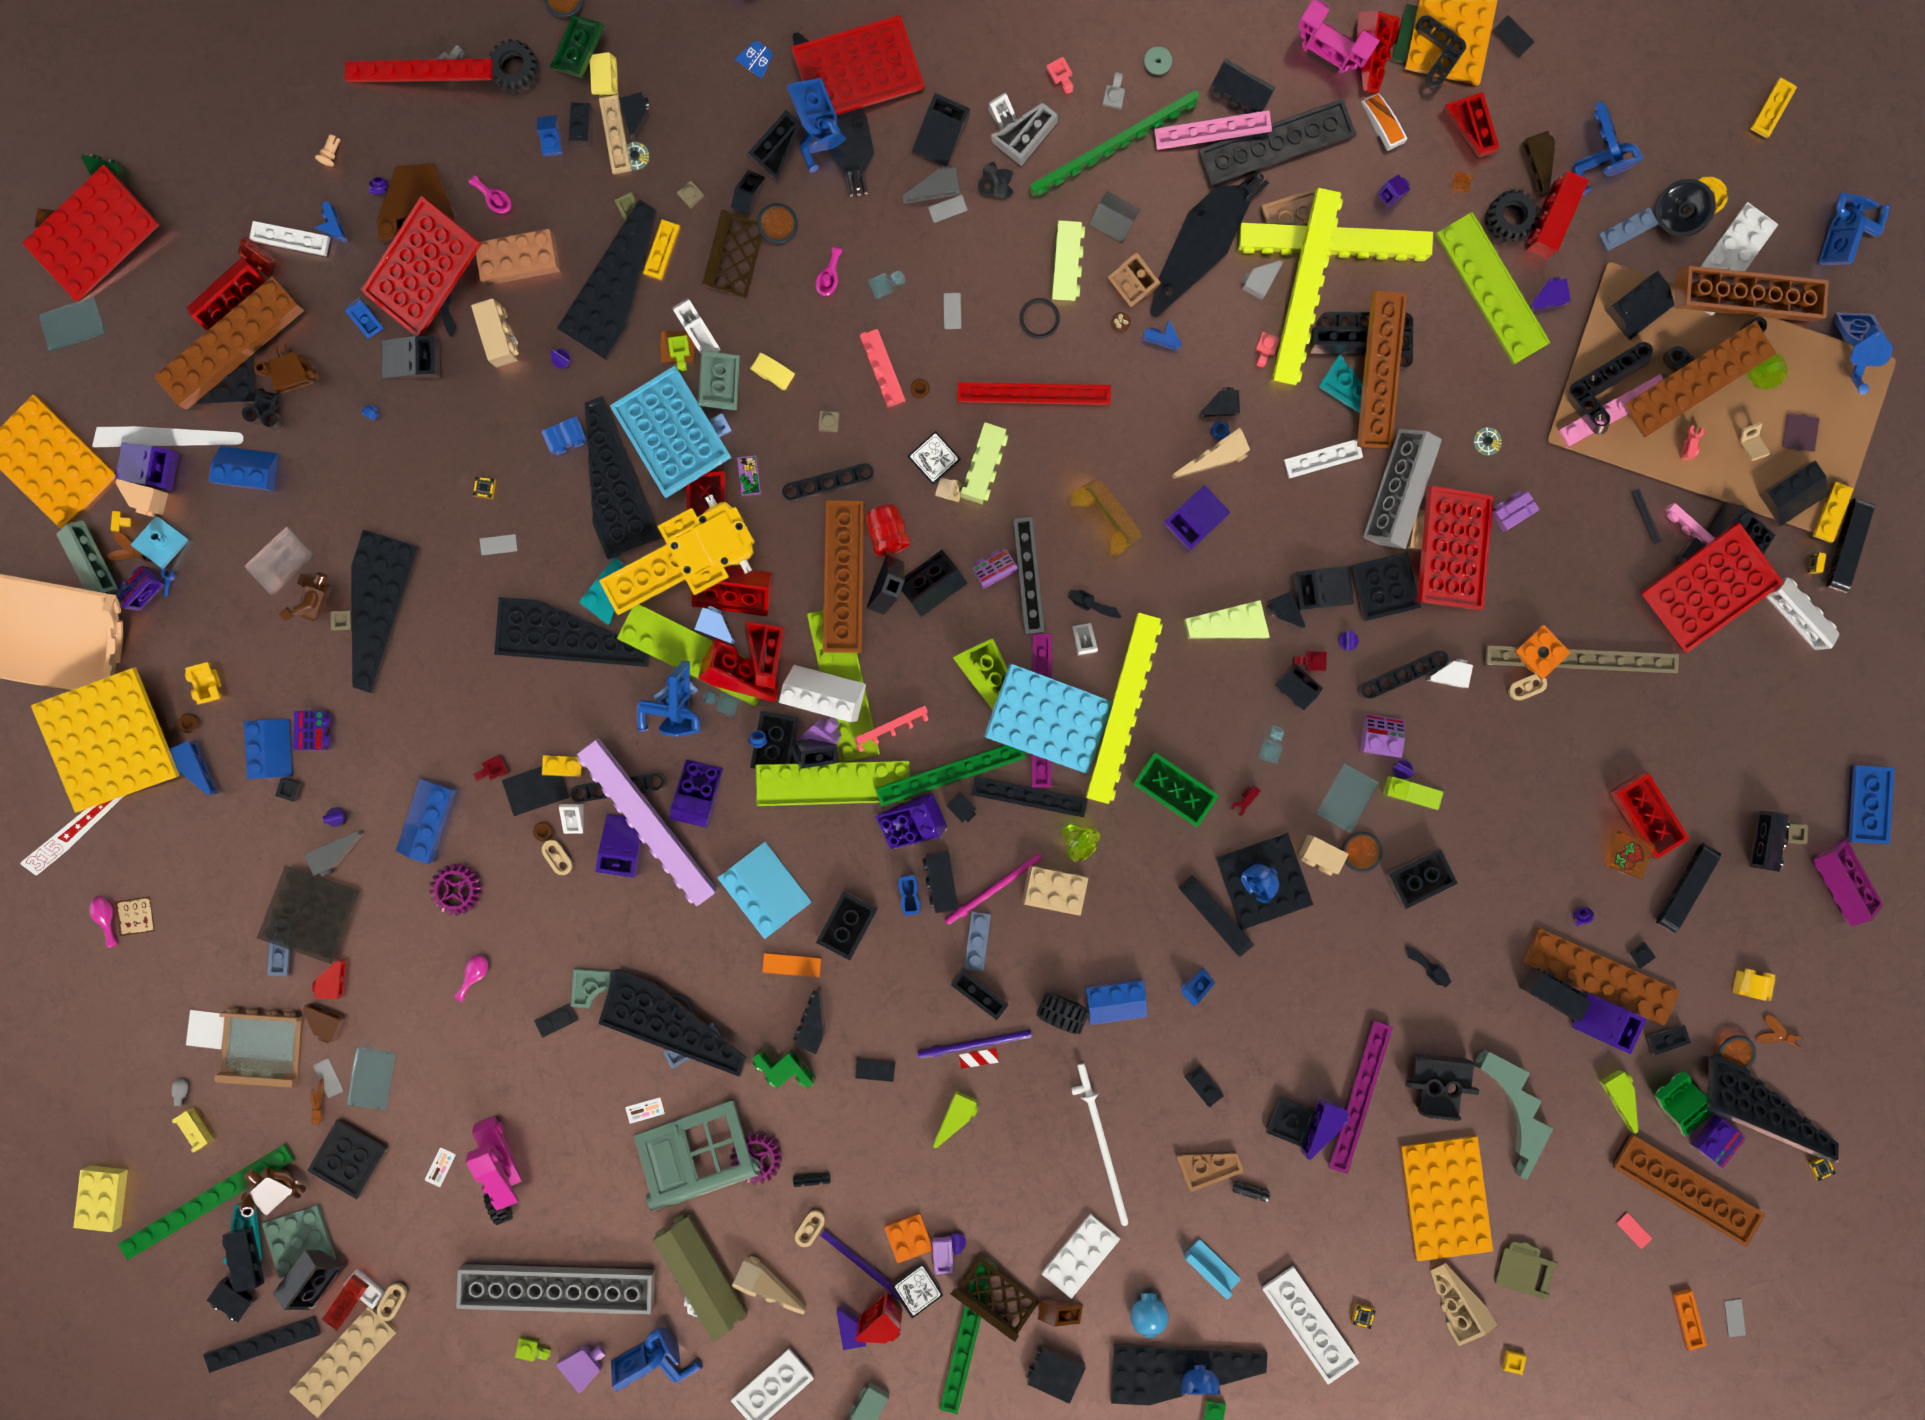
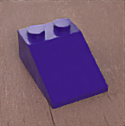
M1319 1097L1315 1109L1317 1113L1305 1143L1301 1148L1302 1154L1307 1159L1311 1160L1342 1130L1343 1125H1347L1349 1114L1341 1104Z

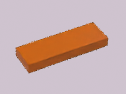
M764 953L762 972L820 978L822 958Z
M1687 1289L1672 1293L1686 1349L1691 1351L1706 1347L1707 1343L1693 1290Z

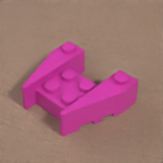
M1312 0L1298 24V29L1302 30L1300 37L1304 39L1302 43L1303 50L1306 52L1309 49L1340 68L1339 73L1347 72L1349 68L1354 70L1357 66L1360 68L1364 67L1380 40L1373 33L1363 30L1356 43H1354L1349 36L1341 35L1333 26L1323 23L1330 9L1322 1Z
M492 1117L474 1124L472 1135L479 1148L468 1152L466 1163L477 1183L482 1182L484 1185L482 1186V1191L485 1194L488 1193L490 1202L496 1211L518 1203L519 1201L511 1186L522 1182V1179L506 1141L502 1123L498 1122L496 1117Z

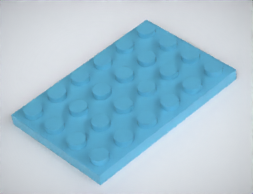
M673 366L610 405L665 498L732 458L705 413L698 406L697 400L676 366Z
M1009 664L984 737L1088 774L1113 702L1019 666Z

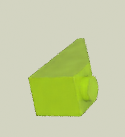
M1388 776L1383 795L1439 810L1443 792Z
M1618 1069L1599 1082L1627 1128L1636 1134L1639 1131L1635 1088L1632 1085L1633 1079L1628 1072Z
M955 1091L933 1142L934 1148L937 1149L969 1122L971 1116L975 1117L979 1108L976 1105V1099Z

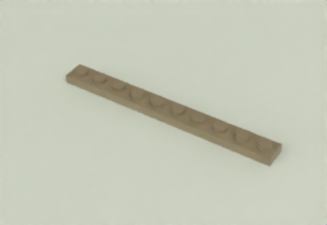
M1486 646L1485 665L1527 667L1514 652L1519 647ZM1568 649L1571 653L1556 667L1677 674L1679 654Z

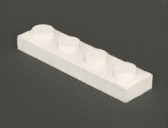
M253 221L249 240L327 257L330 237Z
M1358 439L1283 460L1288 479L1363 458L1361 447H1357Z

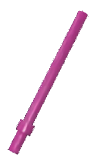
M1038 853L965 905L961 904L958 906V910L947 916L944 920L949 925L959 917L963 918L972 908L1026 872L1029 865L1034 866L1043 859Z

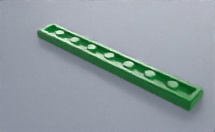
M1003 745L877 787L875 790L882 807L1025 759L1026 755L1022 750Z
M986 1261L987 1263H989L991 1266L994 1267L995 1263ZM982 1263L976 1269L977 1276L987 1275L986 1267ZM987 1278L977 1280L979 1290L988 1289ZM974 1280L970 1281L968 1292L975 1291ZM988 1292L979 1293L981 1303L986 1302ZM965 1305L939 1410L954 1414L959 1412L981 1322V1317Z

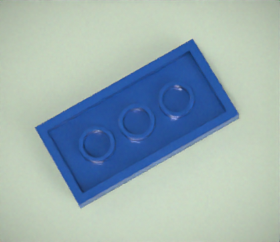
M1853 765L1848 842L1890 844L1895 768Z

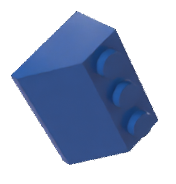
M220 446L211 462L209 482L218 485L274 492L279 454Z
M290 719L244 721L247 779L293 776Z
M1142 978L1085 986L1087 1005L1090 1012V1025L1147 1017L1146 994Z

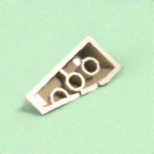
M1240 428L1218 442L1215 447L1208 449L1199 458L1192 460L1172 475L1173 479L1230 464L1235 460L1239 463L1248 457L1246 453L1250 448Z
M745 1256L732 1287L753 1297L756 1294L762 1295L765 1301L770 1303L778 1301L783 1308L804 1315L806 1305L769 1269L760 1263L758 1258Z
M1446 1263L1431 1270L1437 1293L1442 1298V1310L1447 1314L1448 1329L1458 1346L1486 1335L1497 1326L1488 1308Z

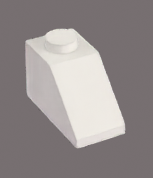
M1456 659V661L1447 663L1444 667L1427 676V681L1468 688L1473 665L1467 664V660Z

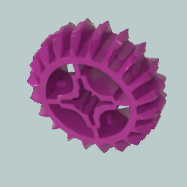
M454 863L451 864V869L448 865L444 866V871L439 869L437 871L439 876L433 875L432 878L436 882H430V886L434 887V889L429 890V893L435 894L431 901H438L435 904L436 908L442 905L441 912H445L448 909V915H452L454 912L458 916L461 912L466 914L468 912L467 908L470 910L474 909L472 903H479L475 897L482 896L480 892H477V890L482 889V886H477L476 883L481 880L480 878H473L477 874L476 872L469 874L470 867H466L464 870L463 864H459L457 868V865ZM458 874L463 876L464 879L456 882L454 879H450L449 875ZM443 881H445L444 884L447 888L444 895L442 894ZM467 884H469L470 893L468 898L466 897L467 894L465 893V887ZM460 885L458 887L459 890H457L459 893L451 894L453 892L452 889H454L452 887ZM455 897L458 901L461 900L463 904L454 905L447 900Z
M751 1132L748 1133V1139L744 1136L750 1157L754 1155L756 1157L761 1156L759 1159L761 1175L746 1179V1183L753 1179V1185H756L757 1179H759L760 1183L764 1184V1177L770 1181L771 1175H777L775 1169H780L781 1167L780 1164L776 1163L782 1161V1157L777 1156L782 1151L780 1149L775 1150L779 1144H771L774 1139L773 1137L766 1140V1133L763 1134L762 1138L759 1137V1132H756L755 1137H753ZM751 1144H761L766 1148L758 1150ZM735 1147L731 1150L735 1154L730 1155V1159L736 1161L731 1163V1167L740 1164ZM770 1153L772 1163L767 1169L764 1158Z

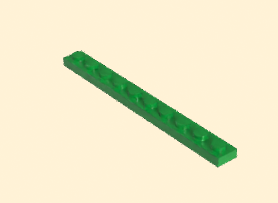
M1197 90L1192 91L1032 183L1029 188L1033 196L1036 194L1040 196L1046 193L1050 186H1058L1069 175L1073 177L1079 174L1083 167L1093 166L1098 162L1097 159L1102 156L1106 158L1112 155L1116 148L1128 146L1131 143L1130 140L1135 137L1138 139L1142 138L1148 133L1149 129L1161 127L1164 121L1169 118L1171 120L1175 119L1181 114L1182 110L1194 108L1200 97Z
M286 1143L118 1243L120 1250L126 1260L131 1259L246 1190L249 1182L244 1179V1176L249 1170L252 1169L259 1174L267 1167L281 1169L294 1161L295 1158Z

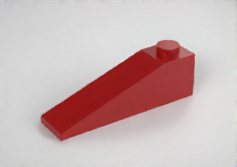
M1380 11L1359 12L1357 38H1359L1364 30L1365 32L1373 33L1380 40L1364 67H1361L1364 91L1375 94L1379 92L1385 75L1384 66L1386 60H1390L1392 55L1390 53L1391 46L1396 44L1398 38L1399 17Z
M715 638L701 663L698 679L714 687L775 702L779 685L775 682V688L755 686L752 666L750 665L751 661L747 658L744 660L736 653L737 649L732 645Z

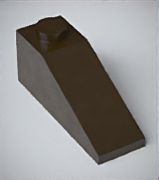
M1549 131L1528 137L1522 143L1541 197L1550 191L1555 140L1549 134Z

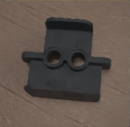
M1415 1053L1414 1080H1406L1405 1085L1409 1088L1422 1089L1421 1107L1418 1109L1420 1115L1432 1119L1461 1120L1459 1116L1461 1094L1479 1095V1089L1472 1087L1473 1069L1476 1067V1063L1465 1058ZM1436 1082V1089L1429 1091V1084ZM1451 1084H1455V1091L1448 1093V1087Z

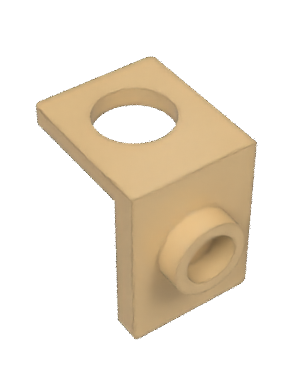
M1761 422L1743 428L1739 442L1751 461L1770 455V451L1759 436L1762 427ZM1756 429L1753 433L1747 435L1749 431Z
M941 477L935 496L959 503L961 491L965 484L954 479L949 480Z

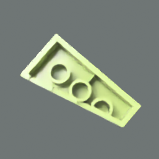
M1057 220L1058 232L1056 236L1052 299L1075 301L1076 297L1080 295V285H1077V277H1081L1082 266H1079L1078 263L1079 258L1083 257V246H1080V239L1084 238L1085 226H1082V222Z
M984 423L977 443V449L972 458L970 470L966 476L965 486L961 491V498L983 504L984 500L988 501L991 492L988 486L990 482L994 483L997 474L994 468L996 464H1000L1003 455L999 452L1001 446H1006L1009 435H1006L1007 429Z
M1260 600L1183 620L1188 639L1270 638Z

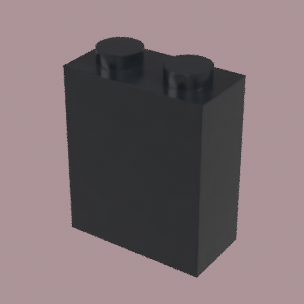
M1042 1344L1041 1349L1037 1348L1033 1359L1035 1362L1033 1366H1029L1025 1375L1027 1377V1385L1070 1404L1086 1369L1085 1363Z

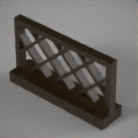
M721 210L701 287L747 298L762 240L760 232L759 235L752 238L747 228L757 226V221ZM731 219L739 221L742 226L741 229L734 233L729 226ZM761 223V227L764 232L766 224ZM745 231L749 240L740 245L735 235ZM733 237L737 247L728 251L725 246V240ZM751 242L755 251L747 257L742 247ZM740 249L744 259L735 263L730 253ZM728 255L733 265L723 269L720 259ZM747 261L750 270L742 275L737 265ZM735 267L740 277L730 281L725 272ZM723 274L728 283L724 286L715 285L716 277ZM742 279L745 285L744 293L736 291L732 284Z
M979 1256L958 1287L954 1288L950 1295L1014 1342L1019 1337V1331L1039 1303L1038 1300ZM980 1263L986 1267L987 1275L977 1276L976 1269ZM999 1276L1001 1286L992 1288L990 1277ZM987 1278L988 1289L979 1290L977 1280ZM974 1280L975 1291H965L963 1288L966 1283ZM1014 1287L1016 1297L1007 1299L1005 1288ZM1002 1289L1003 1300L994 1301L992 1291ZM989 1292L990 1302L981 1303L979 1293ZM1030 1299L1032 1301L1030 1307L1022 1310L1020 1300ZM1017 1300L1018 1311L1009 1312L1007 1302ZM1004 1303L1005 1313L997 1315L994 1305ZM1019 1314L1020 1321L1014 1327L1010 1324L1009 1316Z

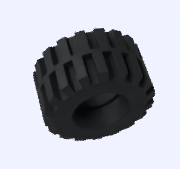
M508 39L507 43L503 40L500 42V46L496 44L494 46L495 51H490L489 55L491 58H488L493 61L492 78L504 91H510L512 94H516V91L524 93L523 89L530 90V85L537 83L535 78H539L538 71H540L539 62L531 48L525 43L522 44L517 39L515 42L512 39ZM522 59L524 61L523 67L518 73L513 75L504 73L505 65L510 60Z
M1511 189L1509 192H1503L1490 204V208L1486 212L1488 215L1486 223L1489 222L1487 228L1488 230L1492 229L1493 232L1491 234L1493 236H1499L1498 240L1505 239V242H1510L1511 240L1516 242L1524 238L1536 226V220L1539 218V213L1536 212L1539 210V207L1534 205L1536 200L1534 198L1531 200L1529 193L1524 195L1523 190L1516 192V189ZM1505 207L1515 208L1520 213V225H1512L1505 220L1503 214Z
M1048 992L1044 994L1036 1015L1042 1021L1073 1034H1081L1090 1012L1086 1007L1075 1001Z

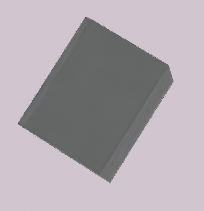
M1107 191L1100 201L1089 226L1123 243L1141 209Z

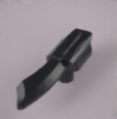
M449 294L441 306V314L446 331L450 337H453L456 325L448 307L452 303Z
M1071 590L1068 596L1074 605L1086 611L1092 608L1103 615L1121 618L1116 607L1094 602V596L1083 590Z
M1406 946L1408 958L1427 969L1426 975L1434 983L1446 988L1452 982L1449 978V973L1438 963L1431 964L1421 953Z

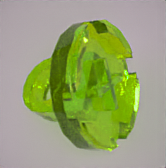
M1775 354L1748 371V379L1753 386L1759 387L1762 390L1774 389L1782 384L1787 376L1786 362L1781 355Z
M1069 825L1062 833L1065 842L1069 845L1067 855L1074 862H1078L1077 860L1083 861L1091 856L1096 850L1097 840L1100 841V834L1093 827L1082 830L1077 825ZM1071 832H1077L1074 838H1068Z

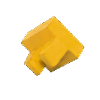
M112 511L111 531L120 532L121 527H131V518H122L120 511Z

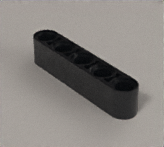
M867 463L788 483L783 487L782 494L789 502L808 499L868 483L874 478V470ZM864 468L871 471L870 476L867 478L860 476V472ZM846 473L852 475V480L848 483L842 481V476ZM827 478H831L834 481L833 485L829 488L823 486V482ZM808 483L815 485L813 492L808 493L805 491V486ZM788 489H796V495L788 497L786 495Z
M1857 498L1851 500L1827 576L1826 587L1845 593L1850 590L1875 505L1873 503Z
M1441 650L1428 653L1363 682L1358 687V694L1363 699H1372L1444 667L1448 663V655ZM1436 654H1439L1442 658L1439 665L1434 662ZM1418 662H1422L1424 664L1423 672H1419L1417 670L1416 666ZM1401 670H1405L1407 673L1405 680L1399 677ZM1384 677L1388 678L1390 682L1387 688H1384L1381 684ZM1366 685L1372 688V693L1369 696L1364 693Z
M661 773L630 777L633 782L636 779L642 782L641 793L663 789L666 785V778ZM655 776L661 779L659 787H655L652 784V779ZM599 782L574 786L570 792V796L575 802L608 798L604 793L601 796L596 794L595 788L598 785L601 786ZM579 788H582L585 792V796L582 799L576 795V791Z
M1702 843L1697 848L1661 910L1656 924L1673 934L1680 929L1720 860L1721 853L1705 843Z
M1193 875L1178 887L1239 958L1255 946Z

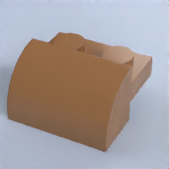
M1138 252L1108 276L1109 280L1131 308L1161 284Z

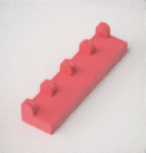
M878 329L868 333H861V341L887 407L889 408L904 402V395Z
M921 706L853 738L858 751H864L861 744L872 739L875 745L879 744L877 736L888 731L892 737L896 736L894 728L906 723L909 729L913 728L911 720L922 716L924 722L928 721L926 707Z

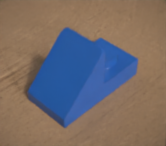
M557 115L537 118V132L540 135L542 155L563 154Z
M329 201L322 203L324 210L321 212L326 223L316 226L315 229L344 243L347 242V237L334 205Z
M360 297L344 308L345 312L368 339L384 329L369 305H366Z
M1170 320L1166 325L1164 334L1159 329L1150 328V330H1145L1142 340L1177 351L1181 347V342Z
M1203 968L1181 986V992L1195 1006L1213 987L1215 982Z

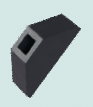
M889 555L885 556L868 601L867 609L884 615L895 603L905 581L903 561Z

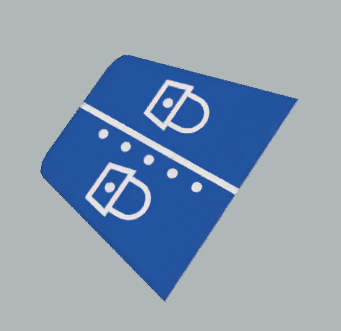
M754 41L735 60L762 79L773 56V52L759 41Z

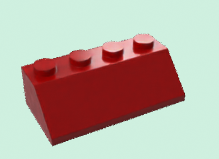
M242 256L190 303L186 309L190 316L208 331L267 280Z
M725 567L729 578L697 595H694L692 592V607L708 609L711 606L722 611L768 616L772 573L752 570L745 574L743 569Z
M888 1292L858 1317L855 1335L857 1342L886 1344L889 1340L893 1342L900 1336L903 1309Z

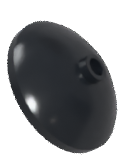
M1695 179L1680 180L1669 185L1659 196L1655 210L1656 218L1659 225L1667 233L1678 237L1691 236L1702 231L1711 222L1716 209V200L1712 190L1705 183ZM1687 209H1691L1689 214H1685Z

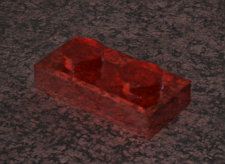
M247 236L241 239L238 254L265 275L273 274L277 259Z

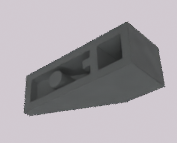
M943 166L940 170L932 173L902 195L903 204L960 195L956 167Z
M363 830L354 832L304 854L313 876L320 874L323 877L332 873L331 869L339 865L364 835Z

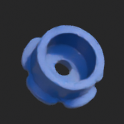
M370 404L367 407L362 406L361 414L375 421L376 417L380 416L377 413L378 409Z
M1217 421L1211 428V434L1217 440H1223V438L1230 434L1229 425L1226 422Z
M763 731L751 732L748 743L755 748L763 747L767 743L765 733Z

